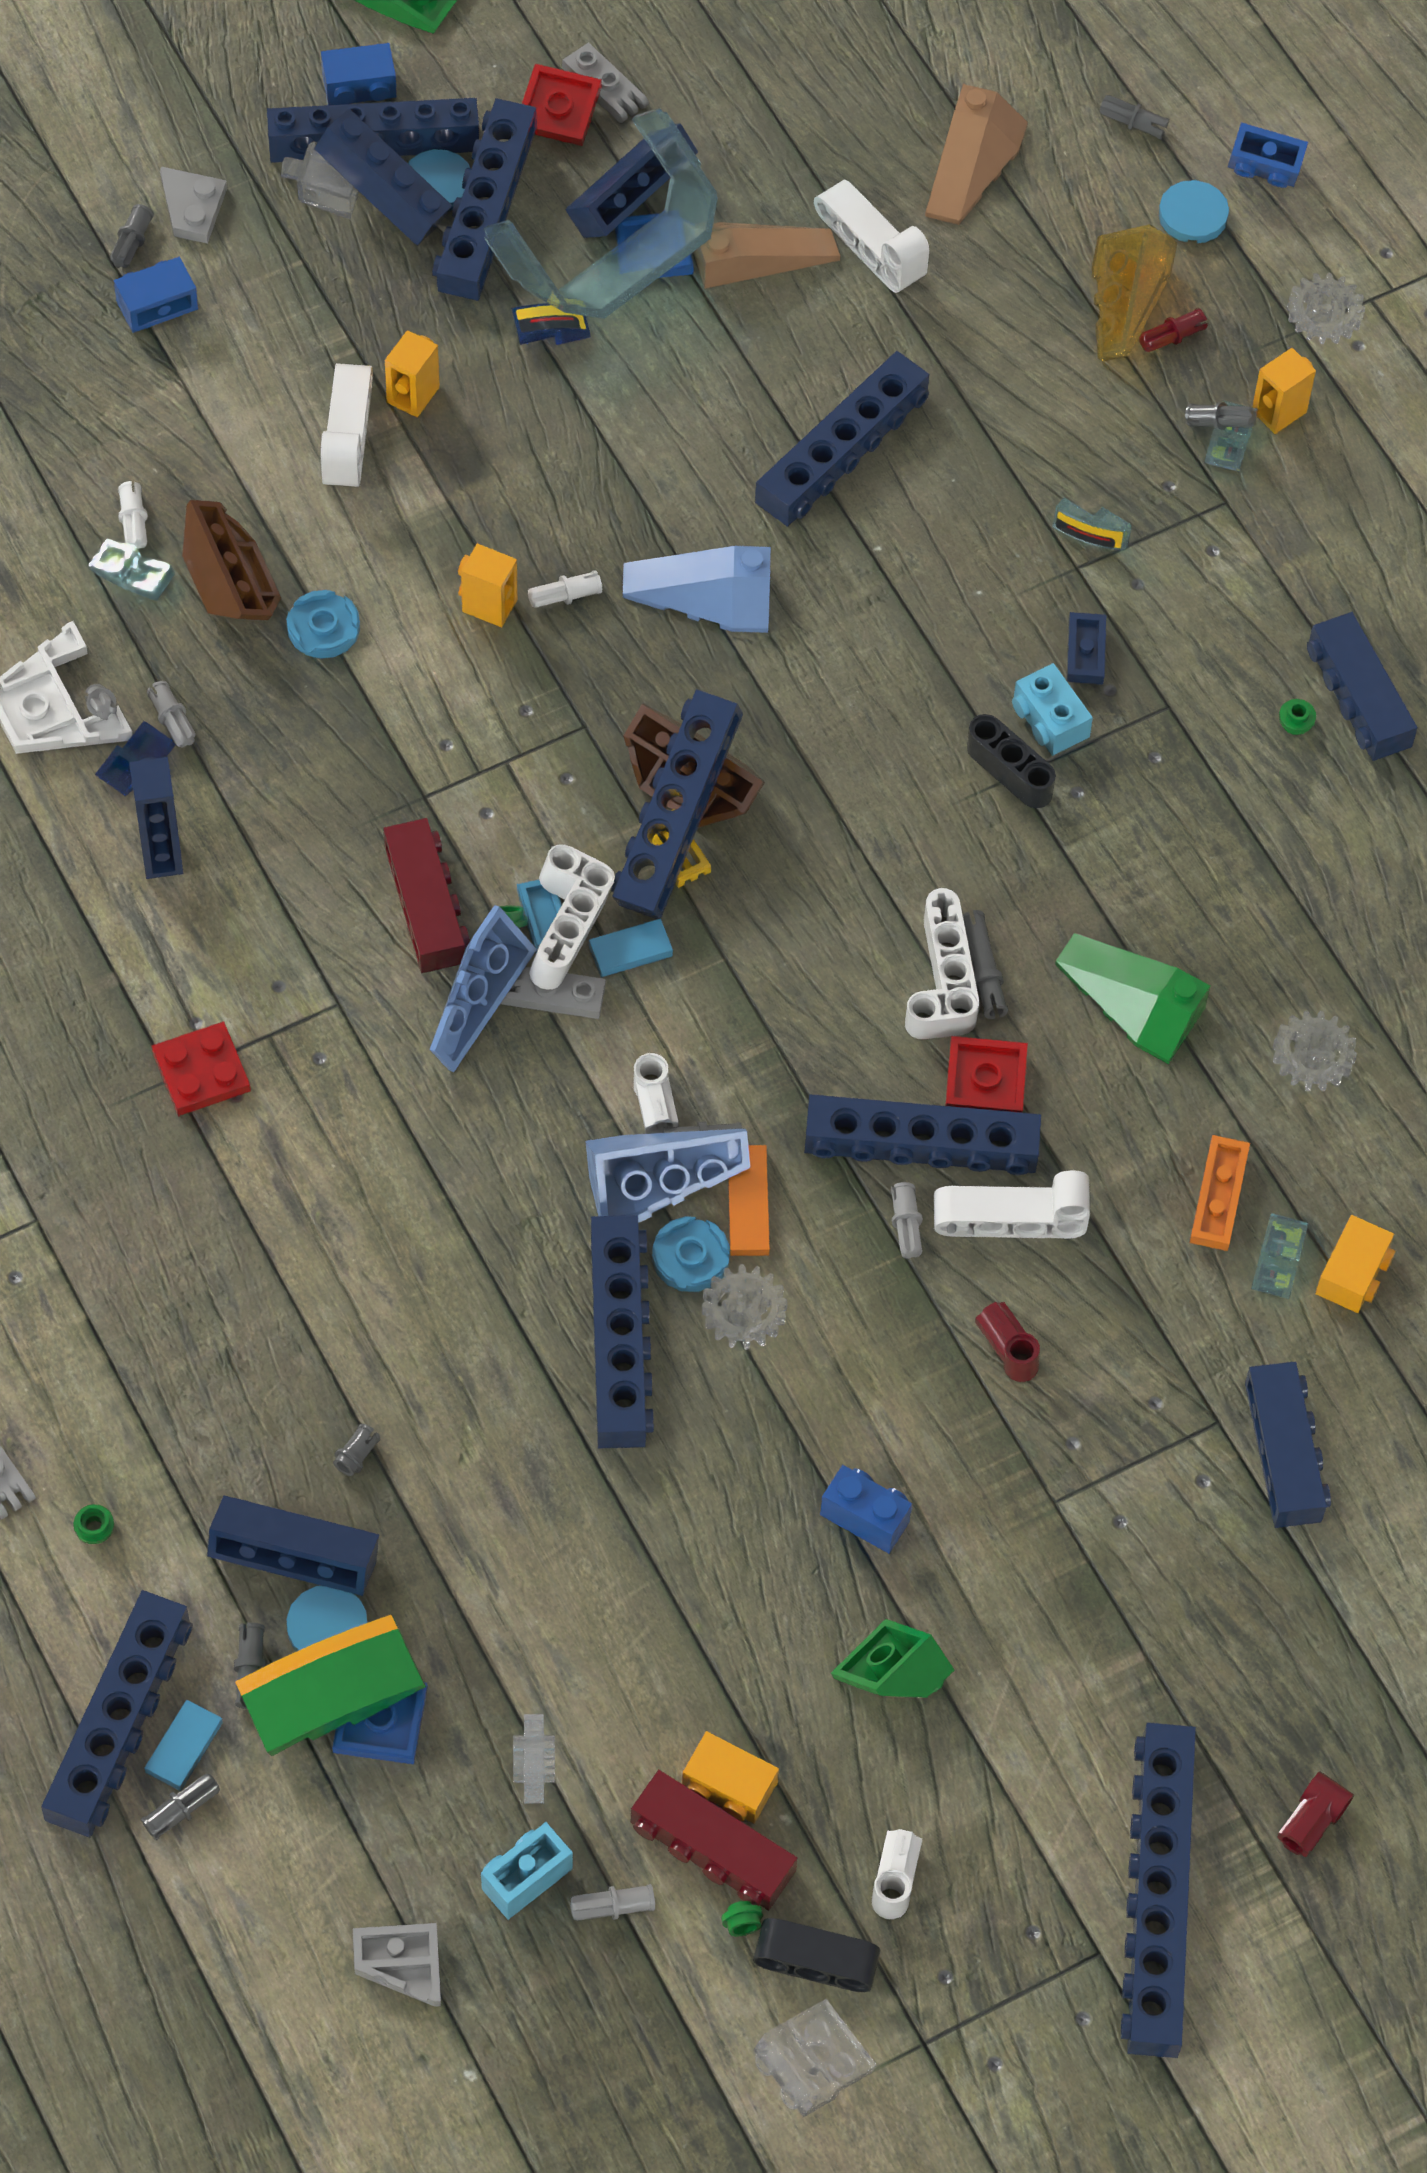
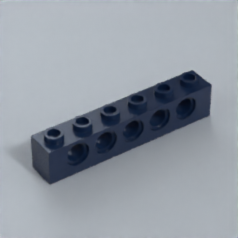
M477 98L267 108L270 163L325 160L314 148L327 127L348 108L399 156L418 155L433 149L448 150L453 153L473 152L475 141L479 139Z
M495 98L492 110H486L482 122V131H484L482 140L476 139L473 147L472 160H474L472 169L466 168L463 176L462 188L465 189L462 198L457 197L454 202L452 217L455 219L452 227H446L442 246L445 247L442 256L437 255L434 261L432 276L437 277L438 292L479 301L537 129L536 107ZM491 168H498V170H494V171L489 170V169H491ZM488 197V199L481 200L479 198ZM478 226L479 228L470 229L469 227ZM462 255L470 256L468 258H459Z
M896 351L756 482L755 503L787 527L797 518L801 519L806 516L812 504L821 495H828L834 488L836 481L844 473L850 474L864 454L868 451L873 452L891 429L896 430L901 426L906 415L914 407L920 408L929 396L930 374L900 352Z
M697 689L693 698L686 700L681 712V720L683 722L678 734L674 733L668 743L667 754H669L665 767H660L653 781L655 791L650 802H645L639 816L640 829L637 836H632L625 850L627 861L622 872L618 871L615 874L611 892H613L612 897L619 906L655 919H661L743 717V712L738 703ZM702 728L711 729V734L706 740L700 742L694 740L698 730ZM686 763H697V768L693 774L689 776L680 775L681 768ZM682 797L683 803L678 809L673 811L666 809V805L671 798ZM660 831L669 832V838L664 844H652L655 834ZM655 866V872L651 878L647 880L638 879L639 872L643 867Z
M809 1094L804 1153L813 1154L819 1158L842 1156L852 1157L854 1160L861 1162L876 1159L888 1160L898 1165L922 1163L929 1164L935 1168L957 1166L968 1167L976 1172H984L991 1169L1007 1171L1013 1175L1036 1173L1039 1157L1041 1114ZM846 1127L851 1129L853 1132L849 1134H843L839 1132L837 1129ZM887 1131L892 1135L889 1137H881L877 1135L876 1132ZM918 1134H924L929 1136L931 1139L923 1141L915 1138L914 1136ZM961 1137L967 1139L969 1142L966 1144H959L955 1142L953 1139ZM1002 1141L1008 1146L997 1147L992 1142Z
M638 1215L591 1216L598 1449L646 1447V1433L654 1432L653 1409H645V1396H652V1373H644L643 1361L651 1360L650 1336L643 1337L642 1324H649V1301H641V1289H648V1266L640 1265V1253H647L646 1230H639ZM616 1256H623L628 1261L625 1263H615L611 1259ZM622 1291L630 1296L625 1299H617L612 1294ZM618 1327H625L631 1330V1332L626 1335H619L613 1332V1330ZM619 1363H627L632 1368L627 1371H619L614 1366ZM620 1399H628L634 1404L624 1408L616 1405L615 1402Z
M144 1590L141 1591L43 1801L41 1808L46 1822L91 1838L96 1826H103L110 1809V1804L107 1803L113 1789L118 1791L124 1781L127 1767L124 1766L129 1753L135 1754L141 1744L143 1730L140 1729L146 1716L151 1718L158 1707L160 1694H157L159 1687L163 1680L168 1682L174 1672L176 1658L173 1657L179 1645L185 1646L190 1637L193 1623L189 1620L187 1606ZM152 1637H158L163 1640L162 1644L155 1648H148L143 1645L147 1639ZM134 1673H143L147 1676L143 1682L138 1684H132L127 1681L128 1677ZM117 1709H127L130 1711V1714L122 1720H115L110 1717ZM101 1745H110L114 1748L107 1756L93 1754L94 1750ZM85 1781H92L97 1784L96 1788L89 1793H81L76 1790Z

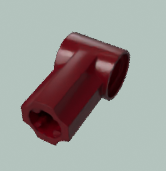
M994 1302L985 1307L975 1318V1323L1003 1361L1006 1375L1017 1382L1031 1380L1039 1370L1040 1345L1038 1340L1033 1335L1026 1333L1005 1302ZM1018 1354H1025L1030 1358L1027 1360H1018L1015 1359L1014 1356Z
M1319 1771L1305 1789L1299 1800L1301 1803L1282 1827L1277 1838L1283 1843L1285 1848L1295 1855L1307 1857L1330 1824L1335 1825L1351 1803L1354 1794Z

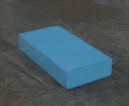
M540 880L517 884L520 904L524 908V915L528 917L527 927L532 944L537 949L535 954L562 906L560 897L544 889L540 884Z
M661 919L589 939V948L601 977L673 956V948Z
M186 1700L144 1767L145 1773L182 1791L223 1724L222 1718Z

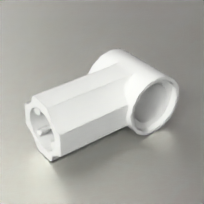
M655 1053L641 1055L634 1064V1091L638 1096L646 1134L663 1133V1127H679L666 1060L661 1055ZM646 1075H655L659 1078L655 1080H647L643 1077Z
M902 1829L887 1831L872 1894L874 1911L885 1919L901 1917L906 1913L909 1906L913 1880L922 1845V1838L917 1837L913 1832ZM894 1889L901 1894V1897L890 1899L882 1891Z

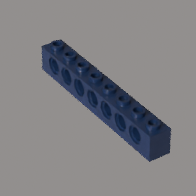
M1146 1722L1143 1736H1136L1134 1761H1141V1775H1134L1132 1800H1139V1814H1132L1130 1839H1137V1854L1130 1853L1128 1878L1135 1879V1893H1128L1126 1918H1133L1134 1920L1133 1933H1126L1124 1958H1130L1132 1962L1131 1973H1124L1122 1998L1130 1999L1129 2014L1122 2013L1120 2039L1128 2040L1127 2054L1178 2058L1182 2047L1196 1727ZM1159 1764L1166 1765L1172 1770L1173 1774L1161 1776L1154 1771L1153 1767ZM1156 1803H1162L1168 1806L1172 1813L1159 1815L1153 1811L1151 1806ZM1160 1842L1165 1844L1170 1852L1159 1855L1154 1853L1149 1845ZM1160 1882L1166 1886L1168 1892L1161 1895L1155 1894L1150 1891L1147 1884ZM1151 1921L1159 1922L1165 1927L1166 1932L1159 1935L1153 1934L1146 1928L1145 1924ZM1149 1961L1157 1962L1163 1967L1165 1972L1159 1975L1150 1974L1146 1971L1143 1964ZM1145 2002H1155L1161 2007L1163 2013L1156 2016L1149 2015L1143 2010L1141 2005Z

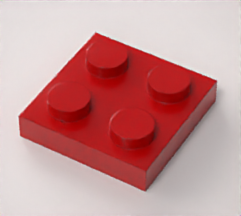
M535 64L522 101L524 105L536 107L537 129L535 135L583 146L602 89V79Z
M224 1021L151 1046L153 1056L178 1116L251 1092L250 1083Z
M951 1036L945 1106L1022 1113L1028 1043Z

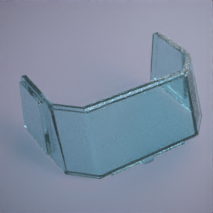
M660 108L638 114L632 120L670 176L664 211L560 289L556 288L510 220L488 225L484 228L486 233L484 239L512 280L519 281L526 291L564 313L605 319L711 239L718 199L717 192L700 168V161L668 113L663 112Z

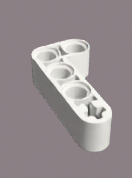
M842 180L814 198V206L820 218L891 291L897 293L927 274L929 244L921 230L911 226L899 233L849 181Z
M337 363L335 365L327 431L322 433L321 441L323 484L360 486L372 393V366Z
M556 845L549 850L539 876L540 884L544 889L565 900L543 938L529 972L532 982L539 988L546 990L557 988L564 980L603 909L615 879L614 872L608 865L567 845Z
M939 888L929 893L924 913V928L936 990L917 992L907 1002L905 1028L912 1037L917 1039L964 1035L971 1032L977 1022L979 997L960 900L952 890ZM941 912L943 913L944 917H947V920L944 922H941ZM942 943H951L955 946L945 947L942 945ZM955 975L960 977L961 979L952 980L949 979L948 976ZM961 1008L968 1012L964 1014L957 1013L954 1009ZM926 1013L930 1015V1017L921 1018L918 1017L916 1014Z
M1075 1170L1063 1171L1055 1175L1052 1188L945 1186L934 1192L935 1232L943 1236L1077 1238L1086 1233L1090 1217L1089 1176L1084 1172Z

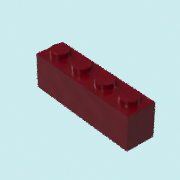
M427 818L384 827V848L421 974L460 965L470 939L466 926L459 927L457 916H461L460 905L456 893L449 894L447 885L452 884L447 862L440 863L438 853L442 852V845L438 831L431 832Z
M659 1769L631 1807L630 1823L633 1824L634 1830L640 1836L650 1841L657 1839L668 1846L669 1853L676 1859L684 1863H688L690 1860L703 1869V1874L709 1880L718 1885L726 1883L738 1891L737 1895L741 1900L750 1901L752 1905H760L769 1911L796 1872L798 1857Z

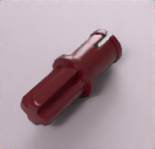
M1196 308L1175 319L1168 317L1163 324L1142 332L1139 337V343L1145 352L1154 351L1170 343L1180 344L1183 338L1206 330L1208 323L1200 324V322L1206 321L1207 318L1200 308Z

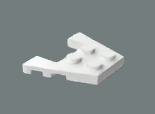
M73 621L61 628L62 633L53 640L49 641L47 639L37 647L38 652L24 663L19 661L0 676V724L16 754L123 742L133 739L132 730L119 706H117L116 714H110L108 720L100 719V717L94 715L81 719L54 668L88 654L87 646Z

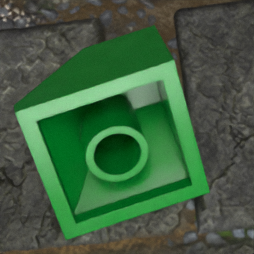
M885 1619L831 1672V1675L835 1680L879 1696L928 1698L943 1686L944 1681L955 1669L931 1634Z

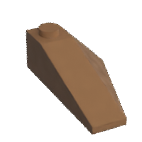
M963 84L954 110L925 217L959 225L982 198L984 190L992 181L995 182L998 179L1004 166L1019 153L1028 122L998 92Z
M719 222L687 229L689 244L705 289L840 261V253L831 229Z

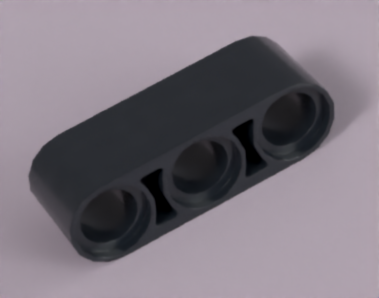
M989 714L974 717L970 722L967 740V751L971 758L1025 805L1036 809L1047 806L1053 796L1056 778L1054 768L998 718ZM983 736H984V737H988V738H990V739L985 740V739H981V738H979V737H983ZM1005 760H1014L1016 763H1010ZM1032 783H1040L1044 786H1035Z
M767 1918L762 1922L753 1962L757 1966L770 1971L854 1992L865 1993L870 1992L881 1950L877 1945L866 1940L786 1920Z

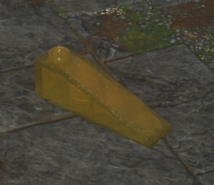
M1151 224L1098 236L1092 263V278L1097 280L1098 292L1094 294V305L1099 307L1100 318L1096 323L1098 359L1102 362L1130 355L1172 273L1178 242Z

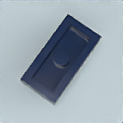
M1070 612L1067 682L1103 684L1105 677L1106 615Z

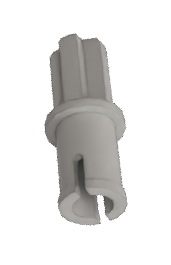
M166 681L153 683L152 686L157 694L149 687L147 689V696L151 699L159 713V723L167 727L177 746L183 748L186 745H192L195 742L194 737L196 733L185 716V706L177 702Z
M93 684L86 689L85 692L88 694V696H85L86 705L94 716L108 720L110 714H116V698L109 689L101 684Z
M909 1182L897 1183L890 1190L895 1214L892 1217V1225L898 1230L902 1256L906 1259L919 1257L922 1254L919 1226L923 1218L917 1210L916 1188L914 1184Z
M651 1884L641 1887L615 1890V1887L611 1886L609 1891L576 1895L571 1897V1913L573 1919L578 1921L612 1916L613 1920H615L621 1914L654 1911L655 1898L653 1887Z

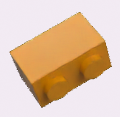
M407 330L385 359L386 399L388 404L418 418L440 388L438 345L430 338L423 335L419 336Z
M1290 348L1259 370L1252 409L1256 410L1257 417L1274 434L1306 414L1308 410L1316 370L1306 357H1301L1293 348Z
M477 543L470 556L466 554L462 558L458 568V575L461 576L458 595L462 596V612L502 628L518 600L517 559Z
M1351 1215L1320 1277L1315 1294L1356 1313H1359L1364 1301L1372 1303L1381 1283L1375 1280L1380 1269L1387 1272L1396 1253V1250L1390 1248L1394 1233Z
M706 1731L683 1770L682 1784L706 1800L721 1806L722 1810L742 1822L746 1819L755 1824L778 1783L779 1768Z

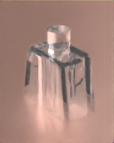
M313 141L308 145L304 160L290 157L284 158L281 177L297 180L298 199L302 203L351 219L359 191L314 150L318 142Z

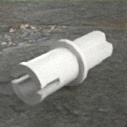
M128 481L118 487L121 511L118 518L123 524L125 544L129 546L130 550L137 551L138 548H144L147 545L145 521L148 514L146 509L143 508L141 485L135 482L134 492H132V481Z
M596 570L566 578L563 575L559 577L558 582L530 588L528 590V598L531 606L534 608L564 601L568 605L572 603L573 599L601 594L602 583Z

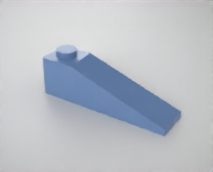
M730 546L624 563L623 598L660 610L668 608L686 613L687 618L692 620L706 619L720 624L721 629L731 632L768 633L771 547Z
M494 905L466 947L430 1047V1051L452 1072L456 1070L537 950L507 914L496 905Z
M746 1129L634 1134L585 1141L589 1179L598 1216L638 1215V1223L652 1217V1213L670 1204L674 1206L684 1201V1197L704 1187L710 1188L750 1168Z

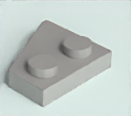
M161 167V182L165 192L174 237L208 244L227 191V181Z
M437 1923L353 1928L354 1970L356 1975L434 2007L441 2006Z

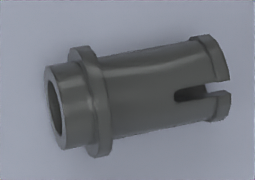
M360 1424L344 1448L336 1450L333 1464L341 1473L353 1476L354 1473H359L363 1469L362 1462L380 1441V1435L377 1432L370 1437V1434L374 1431L372 1427Z

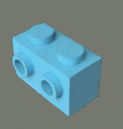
M1054 663L1016 681L1014 698L1012 699L1014 710L1020 718L1025 717L1032 727V733L1037 743L1041 746L1045 745L1052 756L1090 737L1093 717Z
M545 1822L536 1830L533 1829L525 1833L511 1850L503 1856H496L484 1867L481 1872L482 1890L509 1920L573 1869V1852L549 1824Z

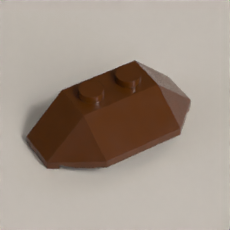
M190 500L186 506L182 557L207 613L236 619L269 620L280 602L281 596L256 541L238 521L225 513L227 509L221 502Z
M642 704L623 737L629 750L638 787L650 796H653L655 791L653 788L655 775L660 767H665L669 754H667L669 740L674 733L678 734L682 724ZM698 733L694 736L695 741L706 740ZM728 753L698 827L745 815L765 781L746 764ZM686 763L681 768L680 775L689 776L693 774L697 768V763ZM673 797L666 806L676 810L682 805L683 798Z

